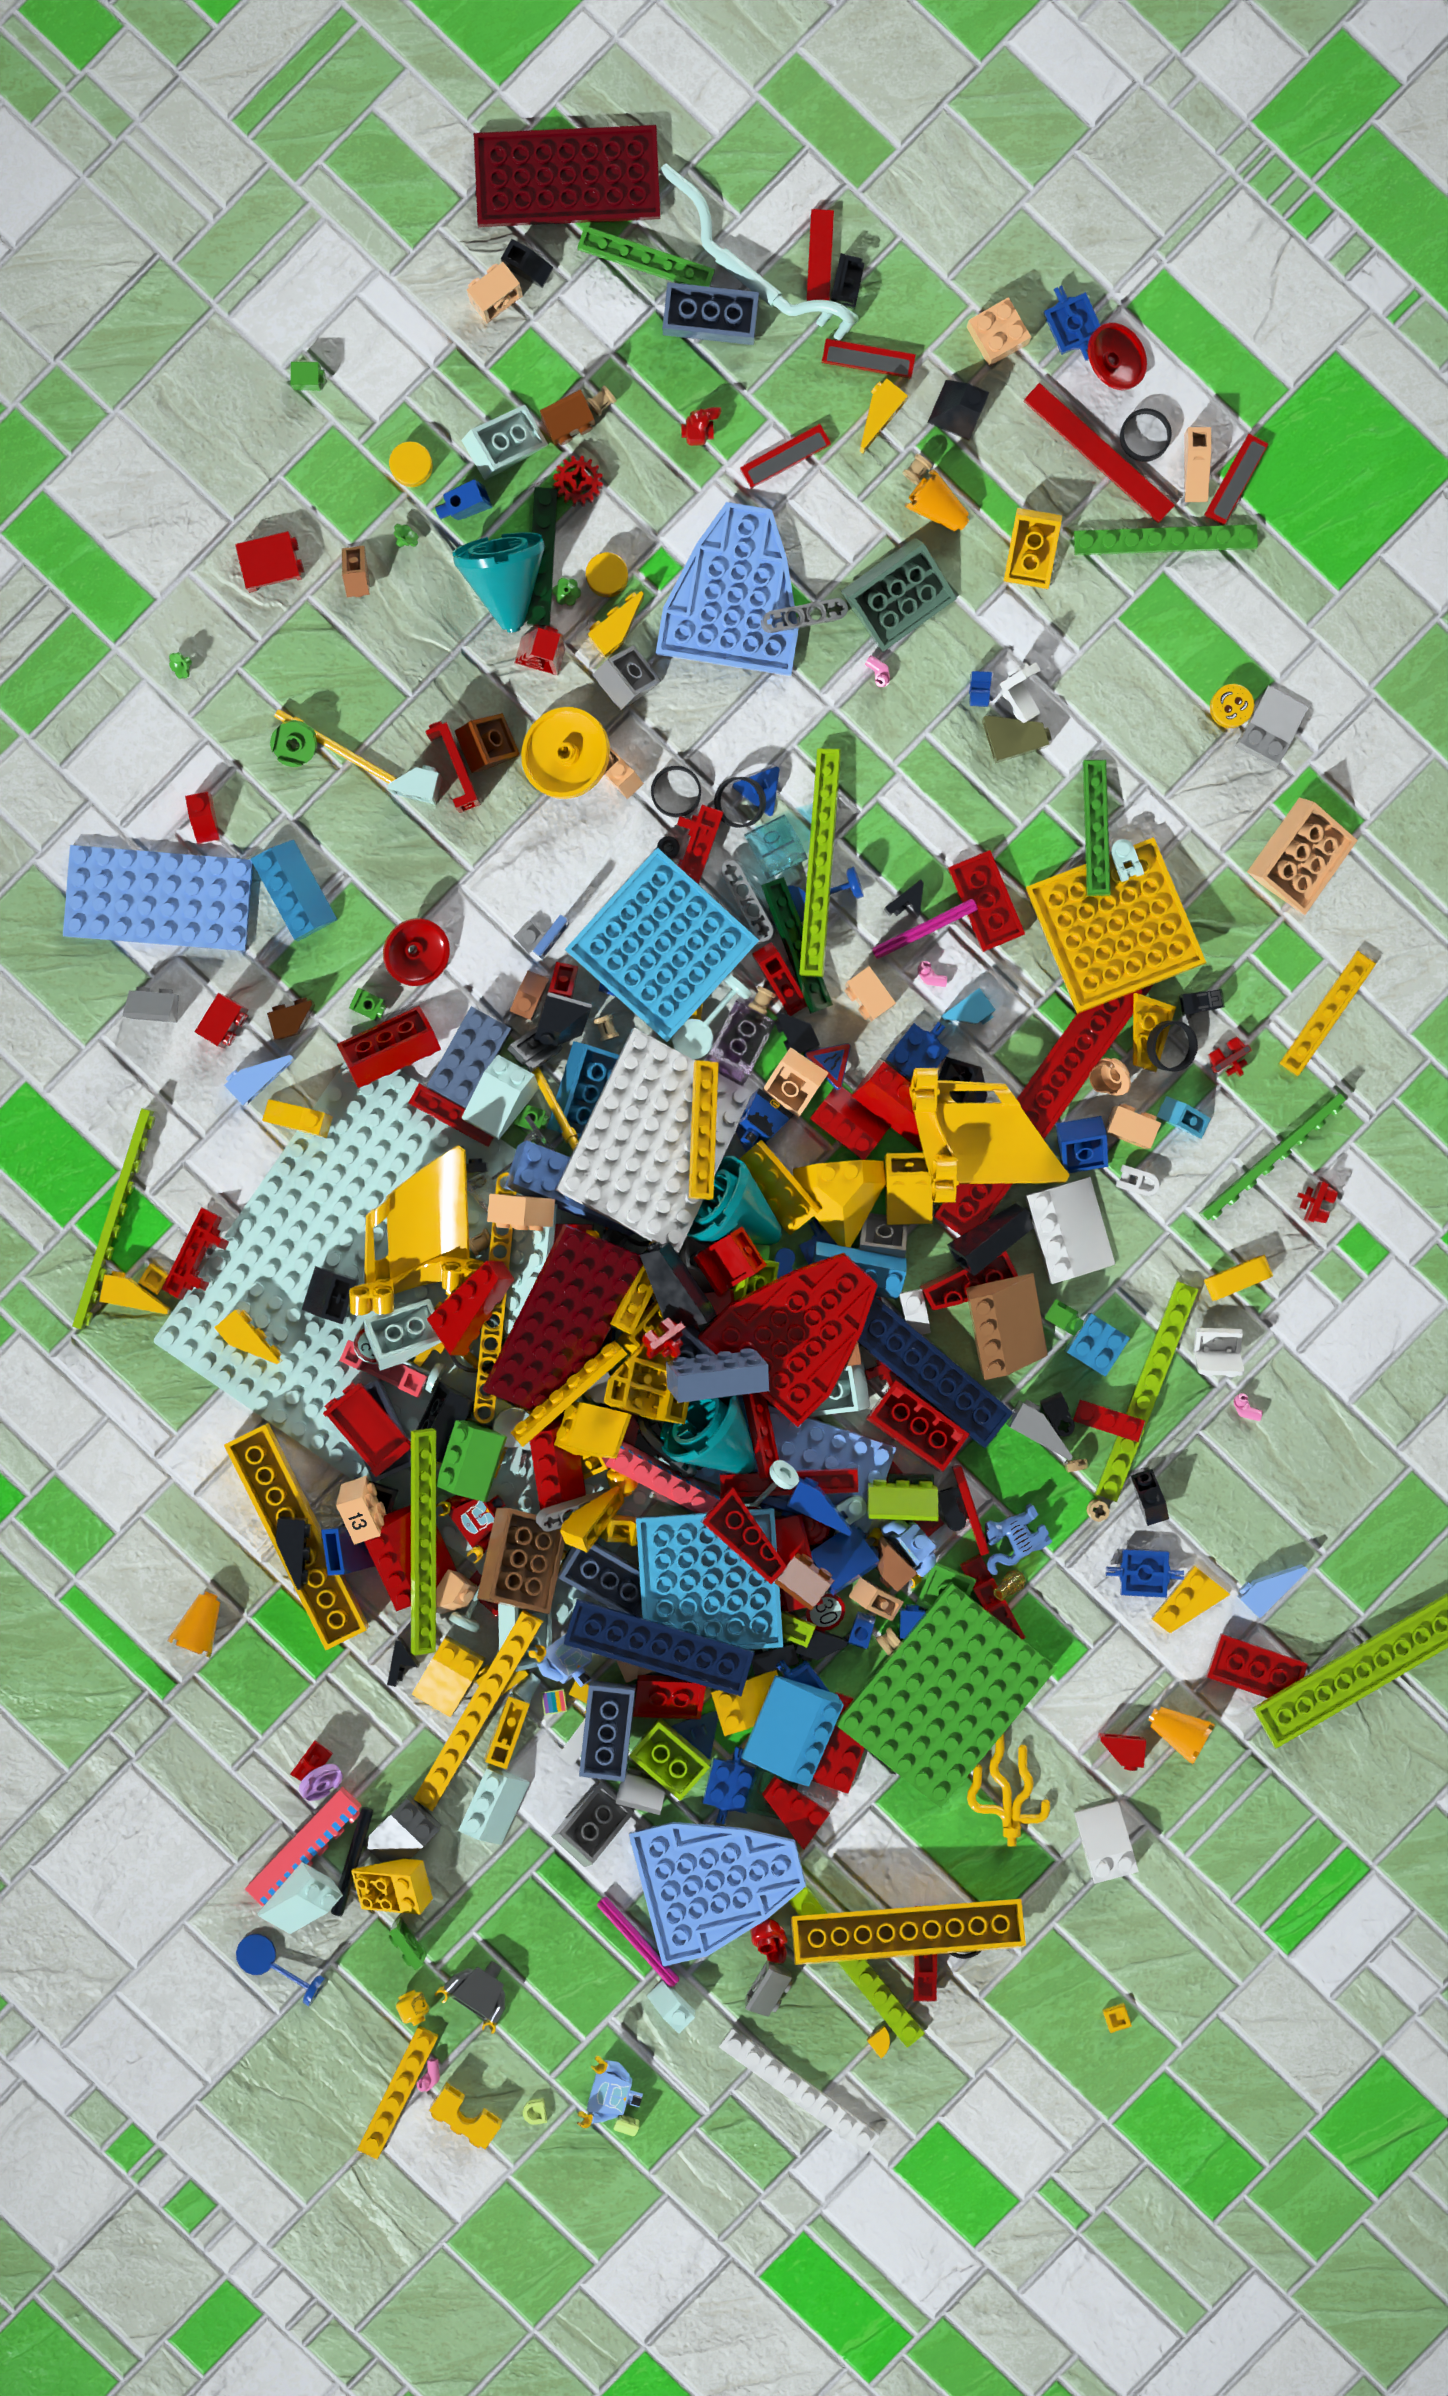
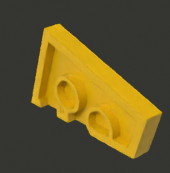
M1134 993L1133 1065L1151 1072H1157L1158 1068L1153 1065L1147 1054V1040L1150 1032L1156 1025L1164 1021H1172L1176 1007L1138 993ZM1171 1025L1165 1027L1156 1040L1155 1049L1159 1061Z
M1193 1565L1184 1576V1580L1180 1581L1151 1619L1167 1632L1172 1633L1231 1594Z

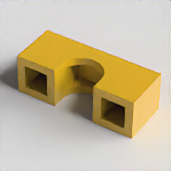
M446 2082L431 2103L429 2109L431 2116L439 2122L444 2121L449 2124L450 2129L456 2134H463L468 2137L469 2142L475 2147H482L486 2150L501 2128L503 2120L485 2108L474 2118L463 2116L459 2107L464 2100L465 2094Z

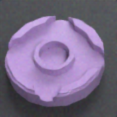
M335 1764L318 1767L301 1781L299 1792L308 1801L322 1799L330 1794V1789L333 1787L336 1789L340 1785L343 1774Z

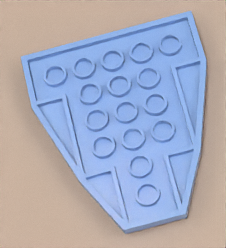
M730 502L725 503L697 542L663 607L656 655L791 676L799 629L767 633L761 627V619L767 612L795 606L787 557L772 509ZM796 612L788 614V620L792 624H797ZM770 616V619L767 620V624H771L773 628L776 623L783 622L782 617L772 620Z
M670 1822L629 1833L663 1966L707 1957L768 1919L806 1887L796 1842L793 1839L746 1828Z

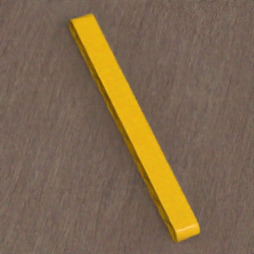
M508 1172L500 1174L497 1178L495 1194L516 1195V1192L503 1189L500 1185V1180L502 1177L508 1176ZM492 1222L489 1261H503L509 1270L513 1228H511L510 1224L508 1233L499 1235L495 1229L496 1223ZM498 1245L504 1246L507 1250L503 1258H497L493 1254L494 1248ZM506 1294L491 1312L500 1318L499 1324L491 1327L485 1321L482 1325L474 1417L479 1423L483 1424L490 1422L494 1417L496 1396L491 1394L485 1396L480 1392V1386L486 1382L490 1372L487 1373L482 1369V1364L486 1360H491L495 1364L501 1351ZM489 1337L495 1338L498 1342L497 1347L493 1350L487 1349L484 1345L485 1340ZM486 1406L490 1409L491 1414L487 1418H481L477 1414L478 1409Z

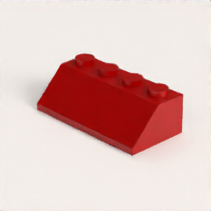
M420 1006L337 1043V1047L358 1088L369 1085L377 1079L388 1076L441 1050L435 1033Z
M878 1059L851 1096L917 1149L923 1151L910 1097L909 1087H911V1083L884 1061Z
M896 1380L866 1417L869 1422L938 1472H944L970 1435Z
M554 1419L530 1440L540 1511L544 1508L586 1495L580 1455H574L554 1445L557 1431L563 1419Z
M802 1514L775 1516L777 1553L787 1566L797 1553L800 1555L806 1554L812 1559ZM779 1587L782 1611L807 1608ZM821 1599L817 1605L823 1604V1600Z

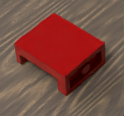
M289 531L235 544L245 587L249 593L258 591L259 587L292 579L302 580L301 573H304L302 560H297L295 552L299 550L297 539L292 537Z
M742 1226L694 1256L698 1267L702 1270L717 1295H721L767 1266Z

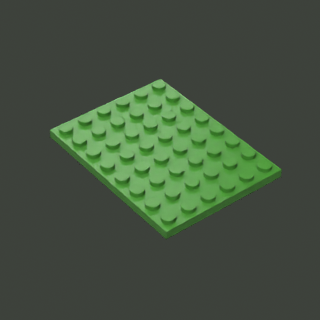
M950 1582L839 1716L835 1725L942 1808L1056 1671L1057 1667Z

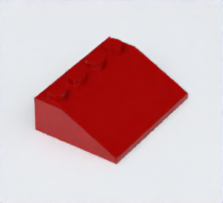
M411 1505L384 1515V1526H382L381 1535L364 1541L396 1612L411 1606ZM436 1524L437 1588L448 1569L458 1571Z

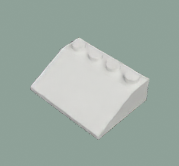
M1091 1177L1024 1196L1028 1210L1032 1215V1225L1050 1284L1115 1265Z

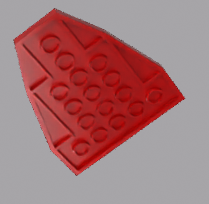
M841 1253L796 1269L731 1302L698 1335V1339L716 1355L723 1351L738 1353L742 1349L756 1350L768 1364L769 1391L759 1393L799 1427L831 1395L863 1331L878 1285L845 1253Z

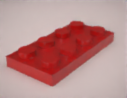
M991 850L947 868L961 902L964 903L973 899L978 909L968 914L967 917L982 952L1025 935Z
M1220 1633L1206 1677L1265 1698H1270L1304 1678L1308 1663Z
M835 1692L843 1703L841 1715L854 1698ZM835 1725L812 1781L849 1794L865 1748Z

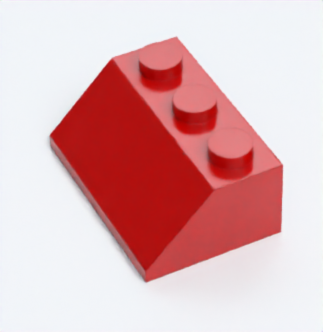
M843 1087L839 1090L833 1088L810 1117L811 1121L861 1160H865L890 1128V1126L854 1099L851 1093Z

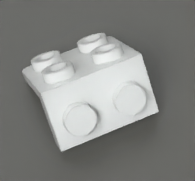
M1025 663L1008 673L1010 678L999 684L1002 695L1006 700L1010 701L1013 707L1015 717L1023 723L1040 714L1038 707L1023 684L1024 680L1040 671L1037 663L1030 666Z
M1196 1328L1193 1353L1198 1373L1205 1376L1226 1375L1236 1377L1244 1375V1366L1240 1354L1242 1329Z

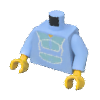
M893 1520L882 1526L881 1529L874 1528L867 1537V1539L870 1537L876 1539L872 1544L873 1546H878L881 1536L888 1537L916 1569L917 1574L911 1579L913 1585L910 1588L917 1586L922 1581V1577L936 1564V1557L933 1553L936 1549L935 1544L914 1522Z
M566 1634L547 1648L542 1645H535L537 1653L532 1650L529 1651V1656L536 1659L535 1662L541 1674L547 1678L560 1681L563 1684L574 1678L580 1687H583L591 1680V1677L584 1669L591 1663L592 1653L564 1645Z
M600 2056L595 2057L599 2064L591 2066L596 2075L587 2104V2111L589 2113L578 2112V2116L584 2118L582 2122H577L582 2128H588L591 2124L608 2121L623 2115L626 2104L640 2107L643 2093L630 2090L632 2078L619 2062L603 2060Z

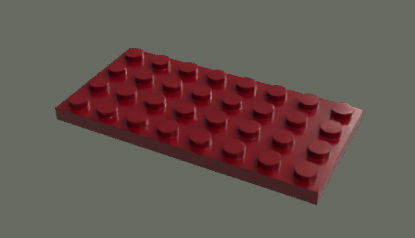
M656 125L473 133L478 227L661 219Z
M564 1224L482 1388L483 1391L534 1410L549 1399V1396L555 1390H559L569 1377L577 1374L587 1361L596 1357L611 1327L610 1323L619 1304L631 1287L643 1263L640 1255ZM564 1411L555 1419H563Z

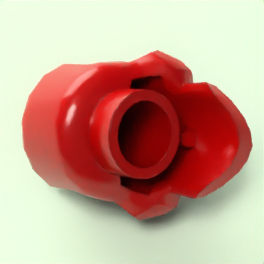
M721 407L700 409L690 413V416L686 418V424H681V437L686 438L689 446H702L706 444L707 440L714 439L713 421L710 420L718 419L722 412Z
M802 1513L810 1548H817L834 1536L833 1528Z
M768 1918L750 1929L753 1945L758 1947V1951L761 1954L767 1955L768 1961L777 1964L785 1962L787 1956L785 1948L787 1937L784 1928L780 1927L776 1921Z

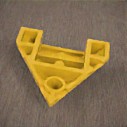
M853 1160L818 1163L793 1169V1177L821 1208L814 1217L838 1246L851 1248L886 1184L884 1161Z
M658 1327L654 1330L658 1337L663 1335ZM642 1343L608 1379L604 1403L611 1408L649 1419L685 1424L689 1402L678 1403L667 1388L666 1362L673 1361L674 1357L668 1355L665 1358L660 1352L650 1359L646 1355L648 1349Z

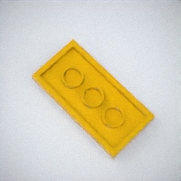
M760 1140L740 1158L749 1169L778 1222L789 1235L794 1233L821 1210L763 1140Z

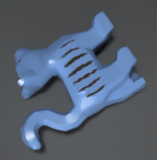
M1032 1504L1026 1505L1025 1512L1008 1516L1002 1522L989 1520L985 1523L987 1544L993 1545L998 1543L1004 1536H1007L1014 1551L1010 1557L1002 1553L992 1555L987 1563L991 1574L997 1575V1563L1000 1562L1008 1566L1017 1564L1031 1552L1041 1550L1052 1543L1051 1538L1048 1536L1049 1532L1043 1524L1037 1527L1036 1532H1029L1026 1525L1038 1516Z

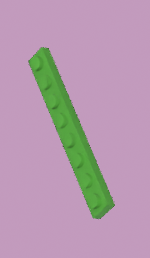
M1257 524L1082 530L1073 532L1074 555L1258 548Z
M1341 1093L1331 1097L1206 1206L1199 1215L1207 1221L1209 1219L1214 1221L1223 1213L1221 1209L1227 1203L1229 1206L1234 1204L1240 1198L1238 1194L1242 1190L1246 1189L1248 1191L1257 1183L1255 1179L1261 1174L1265 1176L1274 1169L1273 1163L1278 1159L1282 1161L1292 1153L1290 1149L1296 1143L1298 1146L1304 1143L1309 1138L1307 1134L1312 1129L1316 1131L1326 1123L1324 1119L1328 1115L1332 1114L1334 1116L1343 1108L1342 1103L1346 1099Z

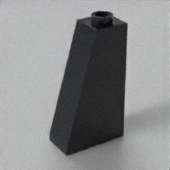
M1015 1203L948 1243L947 1246L955 1263L972 1275H976L1034 1228L1030 1221L1032 1215L1026 1207L1023 1208Z
M654 1242L646 1246L647 1250L640 1254L664 1320L669 1317L676 1324L681 1322L686 1328L705 1324L717 1315L716 1310L670 1242L660 1245V1242Z

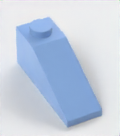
M288 1055L241 1069L239 1072L235 1070L226 1078L228 1082L224 1086L242 1105L247 1106L296 1059L294 1056Z
M1300 1564L1255 1579L1251 1583L1246 1582L1239 1589L1240 1594L1237 1597L1257 1617L1261 1618L1308 1569Z

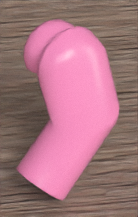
M870 655L865 665L875 671V683L878 687L887 686L890 682L888 666Z
M922 961L917 970L923 982L927 985L946 987L947 976L936 975L931 968L930 962Z
M1238 1394L1234 1398V1406L1239 1416L1260 1421L1263 1411L1251 1408L1246 1394Z
M437 2058L427 2060L428 2072L417 2082L419 2091H429L439 2082L440 2074Z

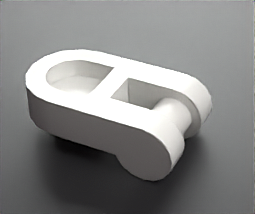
M1122 1165L1120 1170L1122 1172L1121 1178L1117 1180L1116 1187L1144 1196H1151L1157 1192L1159 1181L1155 1175ZM1131 1175L1137 1176L1135 1185L1128 1183Z

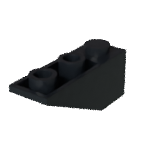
M280 1516L277 1519L276 1543L297 1590H301L304 1584L308 1583V1570H305V1561H309L310 1547H306L307 1538L311 1537V1524H308V1518Z

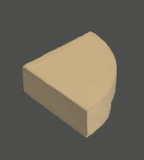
M1086 1458L1065 1462L1067 1472L1088 1468Z

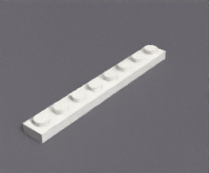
M734 2027L729 2030L719 2044V2048L864 2154L868 2153L879 2138V2133Z

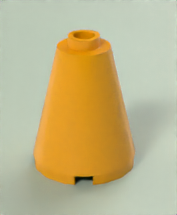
M933 469L929 472L931 477L928 480L923 478L908 498L911 500V503H905V507L953 531L957 529L962 530L969 522L967 518L969 513L940 475Z
M206 1591L204 1595L199 1594L167 1641L172 1643L173 1639L177 1640L175 1645L197 1654H202L205 1651V1657L210 1658L221 1603L217 1601L218 1596Z
M1161 1707L1159 1710L1155 1708L1149 1718V1721L1152 1722L1150 1727L1192 1764H1194L1215 1724L1164 1707Z

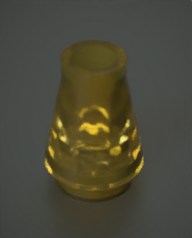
M1018 1570L1008 1571L994 1590L995 1597L1002 1601L1022 1590L1026 1582L1024 1575Z

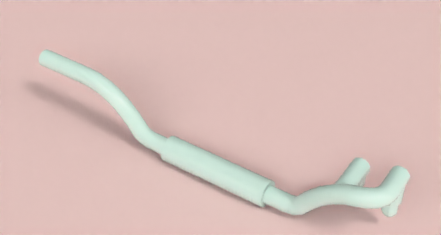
M664 164L661 167L659 173L684 192L696 205L701 222V242L704 249L716 259L715 262L723 267L751 291L759 292V297L769 306H775L788 316H799L804 313L817 311L822 312L816 321L821 327L833 315L839 316L843 321L834 334V338L838 341L858 322L857 314L833 301L811 300L795 305L781 297L782 293L728 249H722L713 242L711 215L701 192L668 164Z

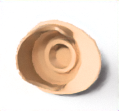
M1116 1058L1101 1059L1089 1075L1091 1086L1097 1092L1117 1096L1127 1093L1131 1087L1130 1073L1126 1065Z

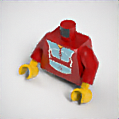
M454 1495L446 1501L437 1503L436 1507H443V1513L438 1516L441 1517L448 1514L472 1547L467 1553V1557L471 1553H475L477 1560L473 1563H477L488 1549L496 1508L505 1507L504 1501L499 1495H496L487 1502Z

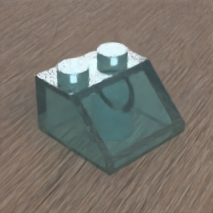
M785 814L744 834L767 879L808 859L799 837Z

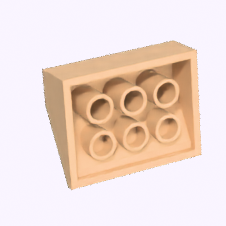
M1299 797L1247 873L1286 903L1306 915L1358 840L1315 802Z

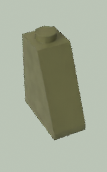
M985 716L982 719L995 764L1045 749L1050 745L1049 741L1052 740L1048 727L1044 728L1042 722L1027 721L1023 723L1018 719Z

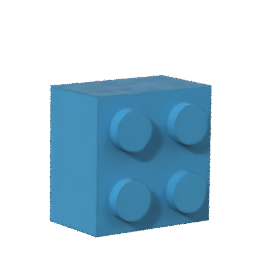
M1088 1312L1083 1320L1082 1328L1075 1337H1072L1064 1351L1106 1377L1130 1338Z

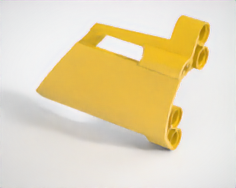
M939 1068L914 1069L909 1091L921 1146L930 1176L931 1196L934 1203L956 1202V1189L959 1184L1066 1183L1070 1176L1036 1130L1006 1084L938 1080L937 1070ZM950 1091H994L1001 1102L957 1103L950 1097L949 1093Z
M455 1146L421 1168L388 1194L380 1206L366 1214L364 1284L357 1285L349 1290L350 1312L352 1314L366 1315L371 1311L377 1314L392 1313L394 1311V1294L431 1283L442 1282L443 1289L457 1290L484 1264L483 1261L470 1258L466 1150L461 1146ZM387 1217L389 1253L385 1258L375 1260L373 1227L380 1224Z

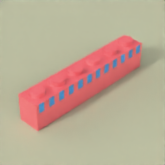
M622 1441L617 1459L602 1457L606 1466L695 1513H708L721 1498V1492L692 1477L687 1476L683 1478L680 1476L679 1470L673 1471L670 1465Z
M342 1786L254 1877L245 1890L263 1907L301 1862L311 1866L313 1864L311 1859L316 1854L321 1856L328 1849V1841L332 1837L336 1840L345 1831L343 1826L348 1821L353 1823L360 1815L358 1810L362 1804Z

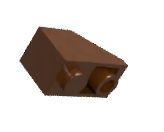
M302 998L295 1000L293 1006L286 1007L285 1004L272 1007V1012H268L267 1015L274 1039L281 1040L300 1034L315 1007L314 1001Z

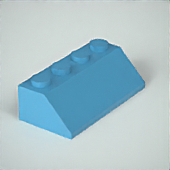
M294 839L271 847L251 858L255 869L294 940L298 942L338 920Z
M816 1241L811 1264L845 1253L877 1282L878 1286L874 1296L897 1300L902 1292L907 1273L906 1258Z

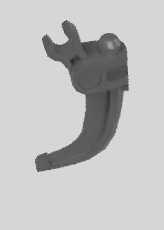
M638 1415V1425L642 1437L670 1465L673 1471L679 1470L680 1476L686 1478L687 1476L694 1477L697 1470L703 1468L702 1466L672 1460L662 1450L661 1447L664 1446V1441L653 1431L648 1418Z

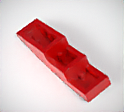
M978 1554L960 1564L965 1575L976 1579L973 1590L982 1607L1021 1639H1025V1635L981 1555Z
M937 1954L914 1956L913 2001H937Z

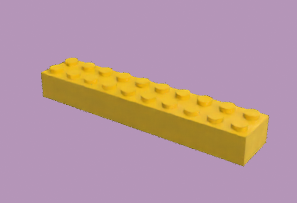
M269 1422L224 1444L325 1650L366 1631L370 1626L345 1575H328L322 1529ZM280 1516L308 1518V1524H311V1537L307 1538L306 1547H310L309 1561H305V1570H308V1583L304 1584L301 1590H297L276 1543L277 1519Z
M1021 1899L792 1916L791 1918L795 1965L1023 1948L1026 1946Z

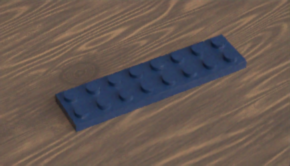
M874 1296L858 1343L948 1419L969 1433V1436L979 1445L986 1448L1014 1412Z
M580 1599L576 1600L564 1645L737 1696H742L754 1651Z

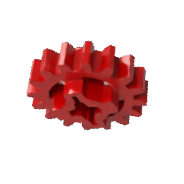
M572 456L571 462L564 459L562 462L563 467L558 465L556 468L558 473L554 474L553 477L557 481L554 483V489H560L557 496L561 497L564 495V503L566 504L571 500L573 507L576 506L577 502H580L581 506L584 507L586 500L593 503V495L598 497L600 494L598 489H602L603 483L600 482L603 475L597 473L599 466L592 467V459L584 462V456H581L579 460ZM572 468H576V469L573 470L572 472H567L568 470H570V469H572ZM580 474V484L577 489L576 478ZM585 490L589 491L585 494L580 495V493H582Z

